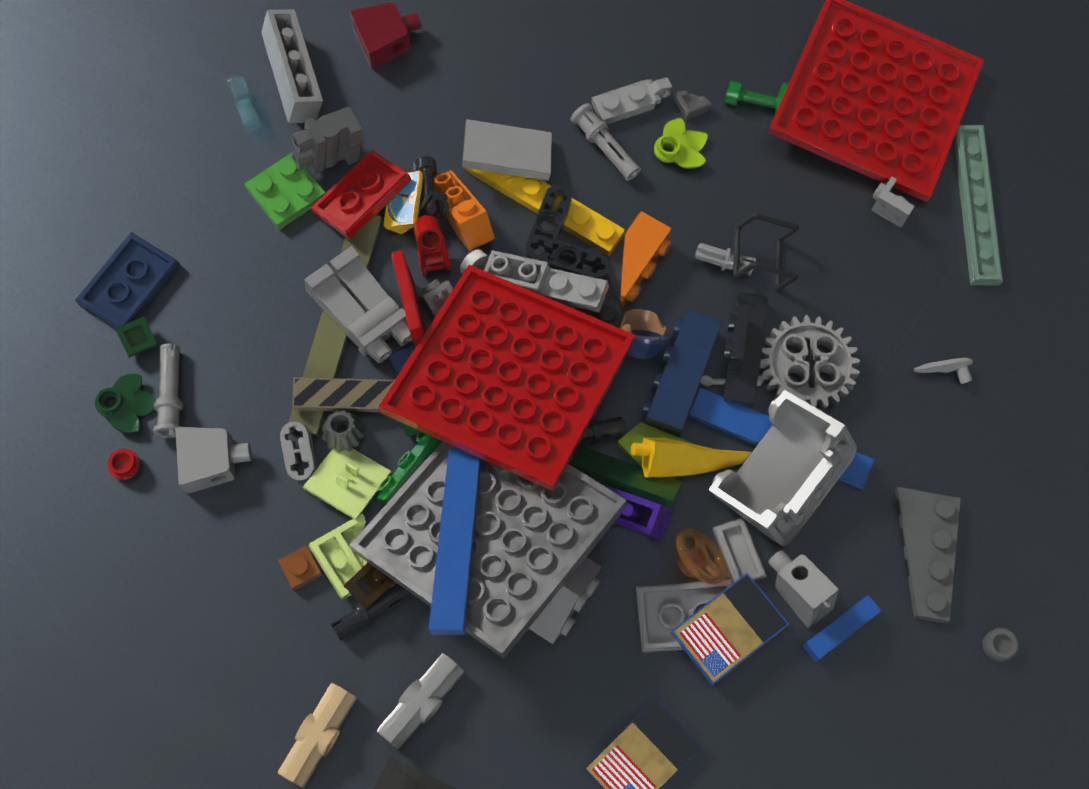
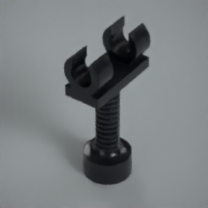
M428 156L419 157L413 163L414 172H423L422 192L424 201L419 206L418 218L424 215L435 217L439 211H441L440 215L443 218L449 210V204L447 202V194L434 192L433 178L437 175L436 161ZM429 231L428 236H430L433 231Z

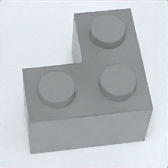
M586 557L529 629L554 644L560 634L567 636L576 619L571 617L574 611H581L588 597L593 595L600 583L596 576L601 566Z

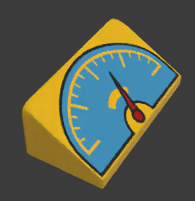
M421 171L409 172L408 174L412 181L386 205L384 228L403 234L414 227L415 221L418 219L423 172Z

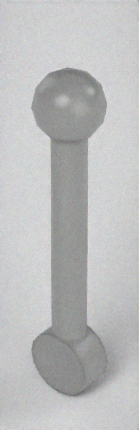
M758 374L757 386H761L764 383V379ZM709 375L702 376L700 381L701 387L706 389L711 387V385L726 384V378L712 379Z

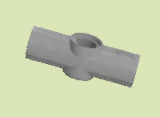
M442 653L420 680L416 679L405 690L399 699V705L388 715L376 731L399 751L422 723L425 724L436 713L443 703V697L461 678L464 670L451 658Z

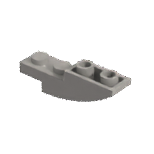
M493 250L484 271L573 309L576 307L600 313L609 288L607 280L552 269L549 267L548 262Z

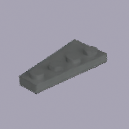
M897 487L895 495L900 509L899 522L900 528L903 529L905 542L903 548L905 560L908 562L910 575L908 581L914 618L947 624L950 622L961 498Z

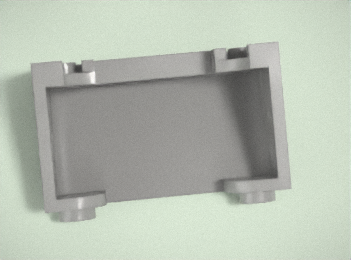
M784 390L779 398L772 401L768 409L772 427L737 473L730 469L719 472L714 477L712 486L709 488L713 496L781 546L788 545L796 537L850 465L857 451L856 443L843 423Z

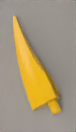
M643 438L642 443H632L631 454L633 456H642V469L645 478L679 477L718 471L743 464L752 453L712 449L666 438Z

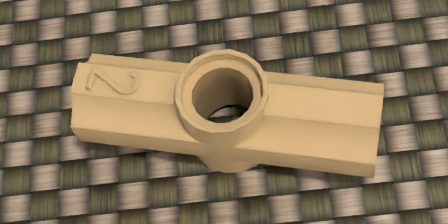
M331 683L313 714L310 713L301 724L295 736L296 742L277 773L304 788L322 756L325 757L335 744L340 733L339 727L357 697Z

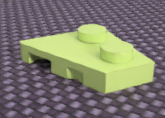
M363 513L357 520L352 519L309 543V549L342 600L351 596L350 592L344 587L345 583L368 563L355 554L349 546L365 528L366 522Z

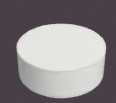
M480 249L472 251L464 258L461 264V272L464 273L468 265L484 271L489 256Z

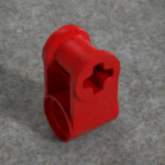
M431 215L419 217L414 224V234L422 276L434 270L444 268L447 271L452 270L448 249L439 221ZM426 232H435L431 236H423Z

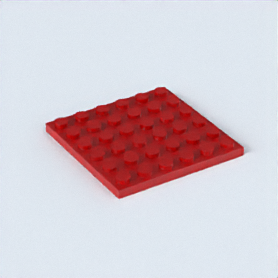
M825 0L767 133L884 184H887L893 176L897 179L893 188L928 202L936 186L984 59L846 0Z
M468 265L381 401L379 413L553 491L630 351L635 335L472 265Z

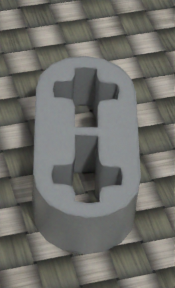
M289 422L282 427L280 432L286 471L291 478L306 481L317 469L311 432L305 424ZM293 428L303 432V437L298 438L300 449L296 448L295 441L288 439V435L293 434ZM299 453L301 454L302 461L309 463V468L304 469V475L300 471L294 470V466L299 464Z

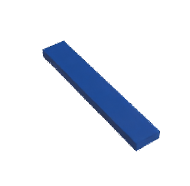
M700 388L688 418L755 446L759 444L772 427L768 415L738 403L726 402L723 400L724 397ZM856 452L854 459L838 480L862 490L874 459Z
M449 449L428 629L431 635H465L482 459L461 449Z

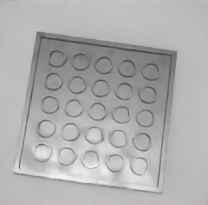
M443 441L349 545L355 554L430 607L432 603L449 449H459ZM482 459L465 632L504 659L626 509L627 500L569 464L566 466L555 489L551 491Z

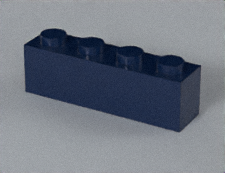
M687 309L684 319H677L672 335L677 336L674 346L671 344L667 345L662 361L667 362L664 372L658 370L652 388L657 389L654 399L648 397L642 411V415L647 416L645 424L680 438L722 321Z

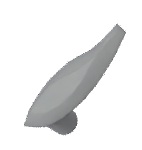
M964 357L927 363L914 368V372L948 373L956 370L959 381L963 384L973 380L968 368L969 365H972L973 360Z

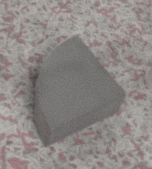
M679 91L673 95V100L685 120L711 110L712 104L704 96L700 97L688 93V91Z

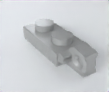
M668 77L655 80L654 82L651 79L642 80L592 97V105L598 118L601 121L604 120L607 124H611L654 109L655 105L659 104L662 98L671 95L672 85Z

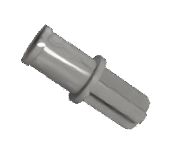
M699 243L695 253L696 259L721 266L722 271L724 269L733 271L734 252L731 251V248L723 250ZM740 254L739 271L750 263L755 262L756 258ZM753 269L745 275L750 277Z

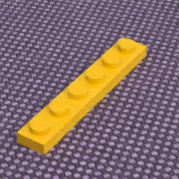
M463 168L466 172L536 214L539 212L545 193L551 187V185L541 179ZM562 196L554 199L553 210L556 212L559 202L563 201ZM572 198L571 208L563 230L592 247L599 246L600 251L609 257L625 235V229ZM546 219L557 226V223L554 220Z

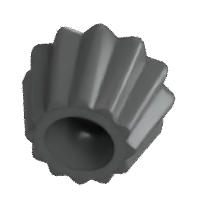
M344 410L340 412L335 411L334 414L328 416L322 427L324 432L322 439L328 443V448L330 449L335 448L337 452L343 450L350 452L353 446L360 445V439L364 437L362 432L364 425L358 421V416ZM341 429H347L345 432L338 433Z

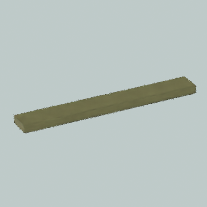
M375 215L350 240L345 237L341 250L342 253L352 246L368 270L382 227V217ZM324 310L322 311L302 378H336L348 336ZM292 409L288 423L300 422L305 424L309 428L311 436L318 438L326 411ZM293 428V432L303 434V432H299L296 430V428Z

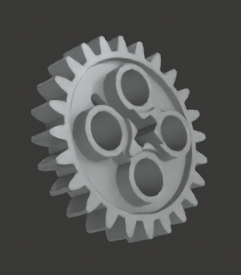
M805 315L802 323L796 317H793L790 326L785 321H782L779 327L780 330L772 329L771 338L766 337L763 345L766 348L761 350V357L764 359L760 361L759 368L767 369L763 372L762 379L771 380L766 389L772 390L776 388L778 390L775 399L779 398L785 390L815 408L819 404L820 408L825 411L829 402L833 406H837L840 401L839 397L845 399L848 396V389L852 390L856 384L853 379H856L860 371L855 369L860 363V359L852 357L857 352V347H848L852 338H841L842 327L833 331V321H829L824 326L821 325L820 316L817 317L815 323H811L809 316ZM805 339H808L810 341L809 362L805 361L808 355L807 342ZM823 345L827 347L830 353H822L817 346ZM786 346H795L799 353H791ZM810 365L814 366L811 372L809 373ZM788 374H797L802 382L792 381ZM809 374L813 388H810L808 385ZM819 374L829 375L832 382H825L820 378Z

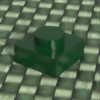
M145 317L115 328L128 358L157 346Z

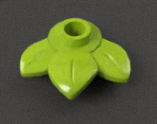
M682 118L671 120L664 126L663 136L655 142V156L663 162H675L680 167L686 169L701 167L705 164L706 160L699 152L704 148L708 135L699 131L686 130ZM670 148L672 152H667L663 149Z

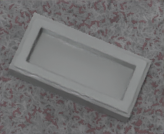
M744 518L713 528V533L733 583L746 573L750 575L754 582L764 580L767 577Z

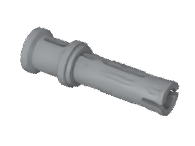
M586 103L580 106L571 116L570 120L572 123L580 126L586 133L585 138L589 142L596 143L627 181L632 180L639 174L641 168L608 132V124L596 116L592 105Z
M170 343L160 346L159 398L154 403V409L157 411V425L154 426L153 433L163 438L176 437L175 428L181 427L179 426V414L183 409V403L178 398L180 347L175 344L173 350H171L172 344Z

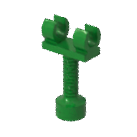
M730 80L725 103L736 105L738 101L742 100L748 103L754 102L757 105L773 107L776 114L788 83H782L779 95L775 98L769 97V95L753 93L752 91L747 92V90L742 89L741 83Z

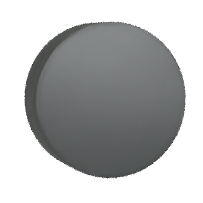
M995 628L988 632L983 639L985 654L996 662H1005L1013 658L1019 649L1017 637L1006 628Z

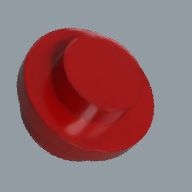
M120 449L111 454L107 467L110 474L116 479L127 480L135 476L139 471L140 459L134 451Z

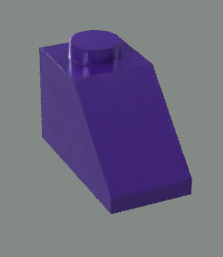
M604 485L627 500V507L614 522L615 524L663 541L673 514L672 510L652 501Z

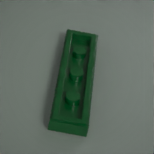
M581 445L577 446L568 463L600 484L652 501L668 509H671L683 483L670 477L645 478L642 467Z

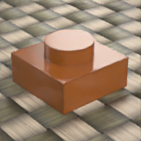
M307 545L278 560L293 591L323 576Z

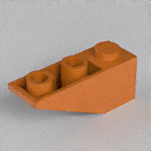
M450 170L440 173L433 178L434 192L447 194L449 210L445 217L468 251H472L494 240L495 236L487 211L455 173Z
M642 211L625 233L619 305L622 309L628 301L634 302L641 290L640 283L644 278L649 279L657 266L654 262L659 255L664 257L672 244V241L669 240L672 228Z

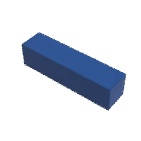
M867 595L805 643L803 648L816 663L880 613L881 609Z

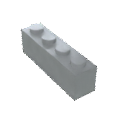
M295 9L267 10L261 34L288 124L305 123V120L314 118L316 121L323 99Z

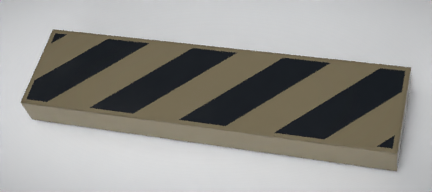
M293 377L292 409L301 411L344 410L347 412H379V405L395 380Z

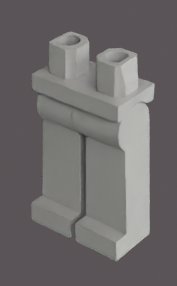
M352 246L332 259L330 267L326 263L304 279L305 291L353 343L359 347L358 350L364 357L369 354L375 361L381 363L392 354L391 348L385 343L389 338L393 336L400 346H404L412 340L405 311L403 308L399 309L395 301L387 295L361 262L359 254Z

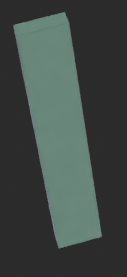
M959 125L954 137V147L970 285L1000 286L1003 282L984 125Z

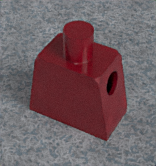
M394 3L350 11L353 28L371 69H375L409 51L411 48L409 33L422 28L416 12L401 17Z

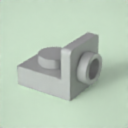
M892 176L886 185L881 182L872 196L876 202L871 211L902 228L915 206L908 203L904 197L891 193L897 181Z
M436 279L422 287L424 293L418 296L421 302L424 301L433 318L436 317L453 290L449 281L440 283Z

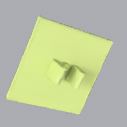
M333 448L305 483L303 489L357 520L378 492L381 482L391 474V471L353 448L350 452L346 450L337 452Z

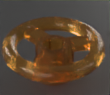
M682 529L676 537V548L679 554L677 562L681 571L690 578L696 577L707 584L722 582L726 575V564L716 544L706 534L697 529ZM688 537L695 539V547L691 550L686 548V538ZM706 548L711 553L716 565L710 560ZM707 569L711 574L704 572V570Z

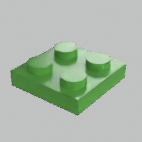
M292 152L244 183L246 190L278 230L309 211L326 194L306 168L302 170L297 169L292 159Z

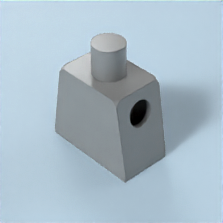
M175 428L178 485L186 494L232 481L236 477L235 463L252 461L250 443L233 444V438L227 429Z
M780 550L771 557L768 563L777 572L775 588L808 629L833 611L839 589L805 555H799L792 561L783 550Z

